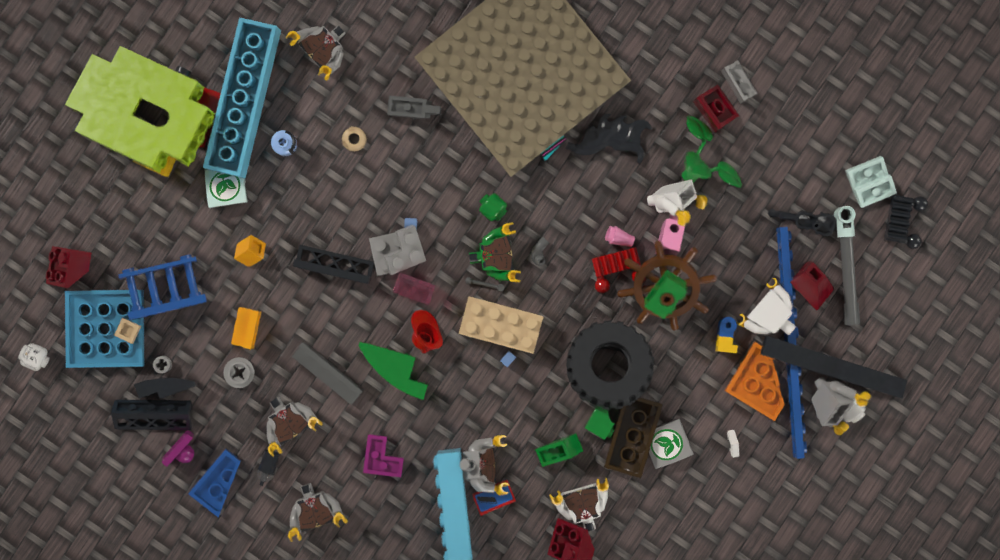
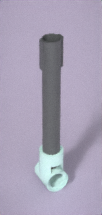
M850 206L837 208L834 212V217L837 223V237H840L845 303L843 304L844 325L860 324L859 303H857L853 236H855L854 218L856 214L855 210ZM843 210H846L849 214L846 220L841 217Z

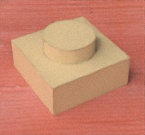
M122 318L114 336L132 344L139 333L141 325Z

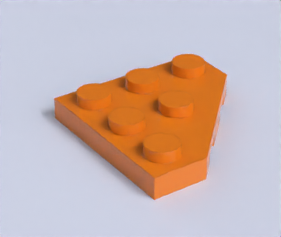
M753 342L724 391L775 421L785 404L781 395L777 371L773 362L774 359L760 355L762 346Z

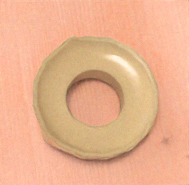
M351 126L343 133L342 144L349 151H359L366 145L367 138L362 129ZM351 134L359 135L360 140L357 144L349 142Z

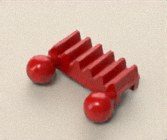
M636 247L591 259L597 278L595 282L597 292L606 293L610 288V283L604 278V275L630 269L624 263L626 259L629 258L641 265ZM633 271L632 273L633 281L637 273L636 271Z

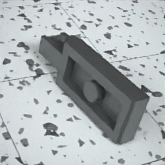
M389 96L387 115L430 119L431 115H441V106H432V101H427V99Z

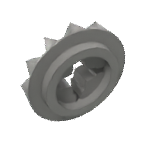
M233 358L224 367V378L230 386L243 388L248 386L254 379L255 370L252 363L246 358ZM236 368H238V369L246 368V369L244 370V372L242 373V374H243V377H242V378H241V376H237V377H234V378H233V376H234L235 373L237 372V371H236Z

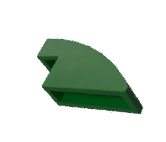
M362 341L359 342V348L365 358L379 375L397 389L424 400L428 384L410 379L416 360L415 356Z

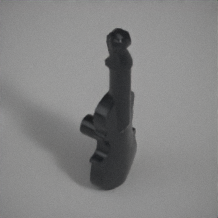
M774 209L768 211L770 218L777 217L779 219L795 221L797 228L813 229L816 235L830 236L836 226V219L831 213L820 212V214L814 215L812 212L804 210L799 211L797 214L775 211Z

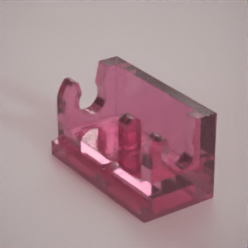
M399 272L393 292L430 305L436 285Z

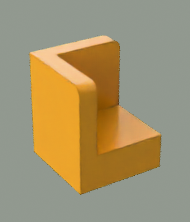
M250 235L237 243L234 259L247 267H251L263 259L266 243Z

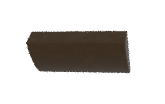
M640 397L633 404L623 406L620 409L605 460V468L638 478L642 477L663 404Z

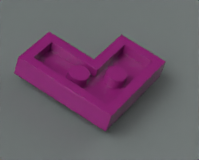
M368 434L363 473L402 477L404 458L385 455L387 436Z

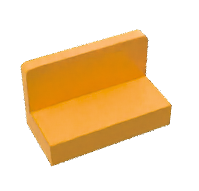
M243 307L238 308L231 341L232 345L254 349L262 311Z

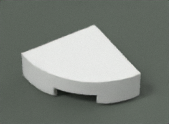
M729 430L727 438L731 446V456L739 457V442L735 430Z

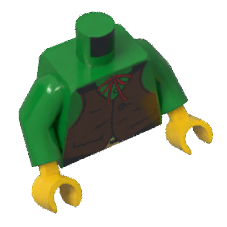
M506 223L502 227L493 229L483 237L482 243H479L480 251L469 253L470 264L482 263L483 271H486L488 276L498 281L520 282L521 280H516L515 275L521 272L513 268L509 236L516 233V230L510 231L509 226L513 225V223Z

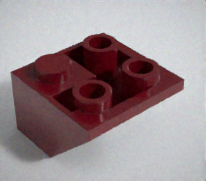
M52 246V250L49 253L50 262L46 272V284L69 288L89 272L92 253Z
M811 261L806 262L790 282L816 311L834 290L826 275Z
M557 518L547 555L558 560H592L595 549L588 530L564 519Z

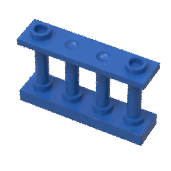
M189 254L181 256L179 261L134 271V268L122 270L123 274L118 276L119 279L126 278L133 305L132 311L128 312L129 320L206 303L205 294L201 295V292H198L191 264L197 262L196 257H192ZM184 265L191 293L189 294L190 298L182 299L179 296L172 267ZM164 269L171 294L170 302L165 304L159 299L153 274L155 271ZM146 275L152 299L151 307L143 308V305L140 304L134 276Z

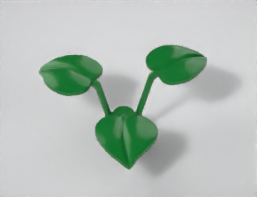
M687 116L686 123L689 131L695 137L701 139L702 143L696 153L690 151L686 154V169L681 174L682 178L685 181L692 180L694 183L699 177L709 179L712 175L711 172L717 171L723 181L732 186L742 188L740 177L730 164L721 161L718 163V167L710 169L700 158L699 154L706 144V140L711 141L713 135L710 128L703 121Z

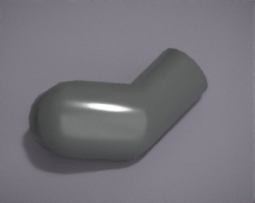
M543 237L531 249L532 261L538 266L544 265L543 250L549 244Z

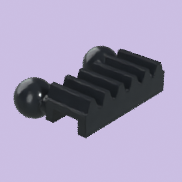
M898 195L891 196L884 236L885 241L906 244L911 249L920 247L922 240L919 235H906L910 224L911 206L919 212L926 210L928 201L925 197L918 196L913 199Z

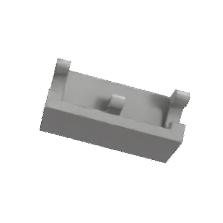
M738 60L721 71L740 104L757 94Z

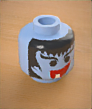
M280 130L273 135L271 146L277 154L289 156L296 151L297 139L291 132Z

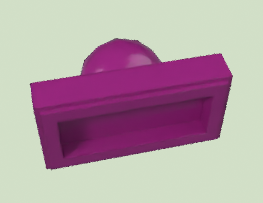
M187 430L163 456L162 463L166 467L175 458L181 463H189L194 458L193 448L187 445L194 435L190 430Z

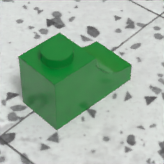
M596 406L584 428L605 440L606 437L610 438L615 430L613 427L615 423L610 420L608 410Z
M576 433L535 449L542 467L571 459L583 452Z

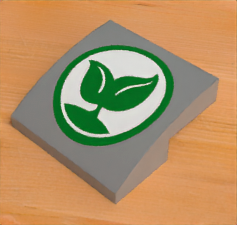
M680 418L656 427L649 450L655 469L694 454Z

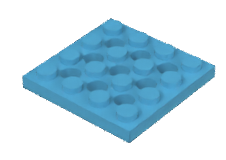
M129 290L65 291L66 368L144 366V318L130 320L141 325L134 343L131 344L114 336L121 319L126 318L129 320L128 312L125 315L119 312L120 305L126 304L128 312H131V308H133ZM137 290L140 304L144 308V290ZM84 304L90 307L88 315L81 313V307ZM103 304L109 307V312L106 315L100 312V307ZM85 323L90 326V332L86 335L81 331V327ZM103 323L109 325L110 329L107 334H103L100 331ZM104 342L110 346L108 353H103L100 349L101 344ZM122 342H126L129 345V350L126 353L120 351L119 347ZM83 343L90 345L91 349L87 354L81 350Z

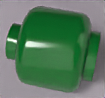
M496 193L490 196L486 194L479 201L482 204L479 211L489 221L496 220L498 222L508 211L506 209L507 203Z

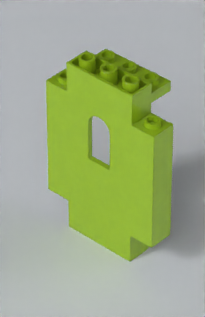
M122 46L119 47L112 62L92 54L65 103L66 106L83 115L75 129L77 133L159 173L165 167L168 156L189 167L190 163L195 160L196 152L199 146L203 144L208 129L212 127L215 113L208 107L197 103L202 97L204 89L198 81ZM143 99L167 110L169 121L162 127H156L133 115Z

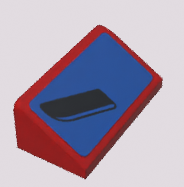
M505 480V481H502V482H500V483L495 484V486H497L498 484H501V483H508V484H509V482H508V480ZM510 484L507 487H502L504 492H509L505 495L500 496L496 491L494 493L476 492L472 494L481 516L516 502Z

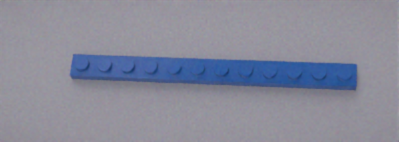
M779 227L776 230L780 285L789 294L793 306L796 292L790 283L794 278V270L791 269L790 262L793 261L792 250H789V242L792 240L791 231H788V227ZM793 306L791 309L792 315L788 320L795 325L794 319H797V309ZM797 326L789 335L784 332L785 342L796 345V338L799 336ZM786 363L793 457L797 459L805 458L804 453H807V445L805 441L803 442V434H805L806 428L801 416L804 415V405L800 402L803 388L802 384H799L801 367Z

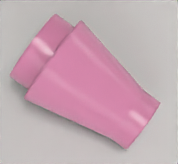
M610 226L606 232L605 240L609 244L632 247L635 236L628 234L617 226Z

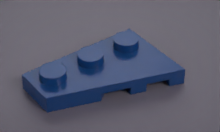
M225 449L188 494L219 517L241 460L228 449Z

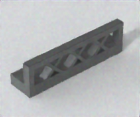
M302 342L299 345V349L292 356L351 405L364 391L363 388L306 342Z

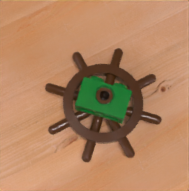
M656 241L655 250L657 256L648 259L642 265L629 258L624 261L626 266L637 272L634 278V288L619 290L617 295L620 298L635 295L638 304L643 309L637 318L638 324H642L651 314L663 319L669 318L671 329L676 331L679 328L677 317L685 314L692 307L704 314L708 313V307L697 301L700 294V285L716 282L717 277L715 275L698 276L697 271L690 263L698 253L697 248H691L686 256L682 258L676 255L664 254L662 242ZM667 266H673L676 269L670 272L667 270ZM659 267L661 277L650 271ZM684 271L690 279H681L679 276ZM644 278H647L653 283H655L653 285L642 286ZM692 286L690 294L687 295V287ZM679 299L683 301V302H681V303H679V304L676 305V303L679 301Z

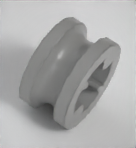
M166 356L157 357L153 362V368L158 373H166L171 370L172 361ZM161 359L164 360L163 362H167L164 370H161L162 367H158Z

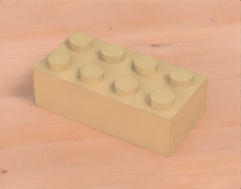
M468 297L459 334L534 354L543 316Z

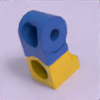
M724 317L719 321L715 351L737 353L738 345H733V334L737 328V322L732 317Z

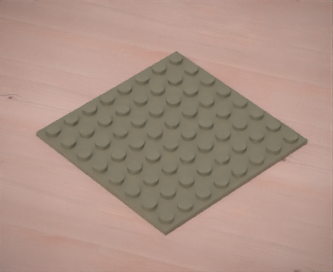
M485 0L414 57L510 177L515 175L631 81L567 0Z

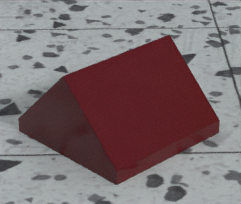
M718 85L701 94L693 101L714 133L739 116Z

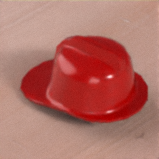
M425 310L415 311L411 317L413 328L412 343L423 354L432 349H439L443 344V339L436 319Z

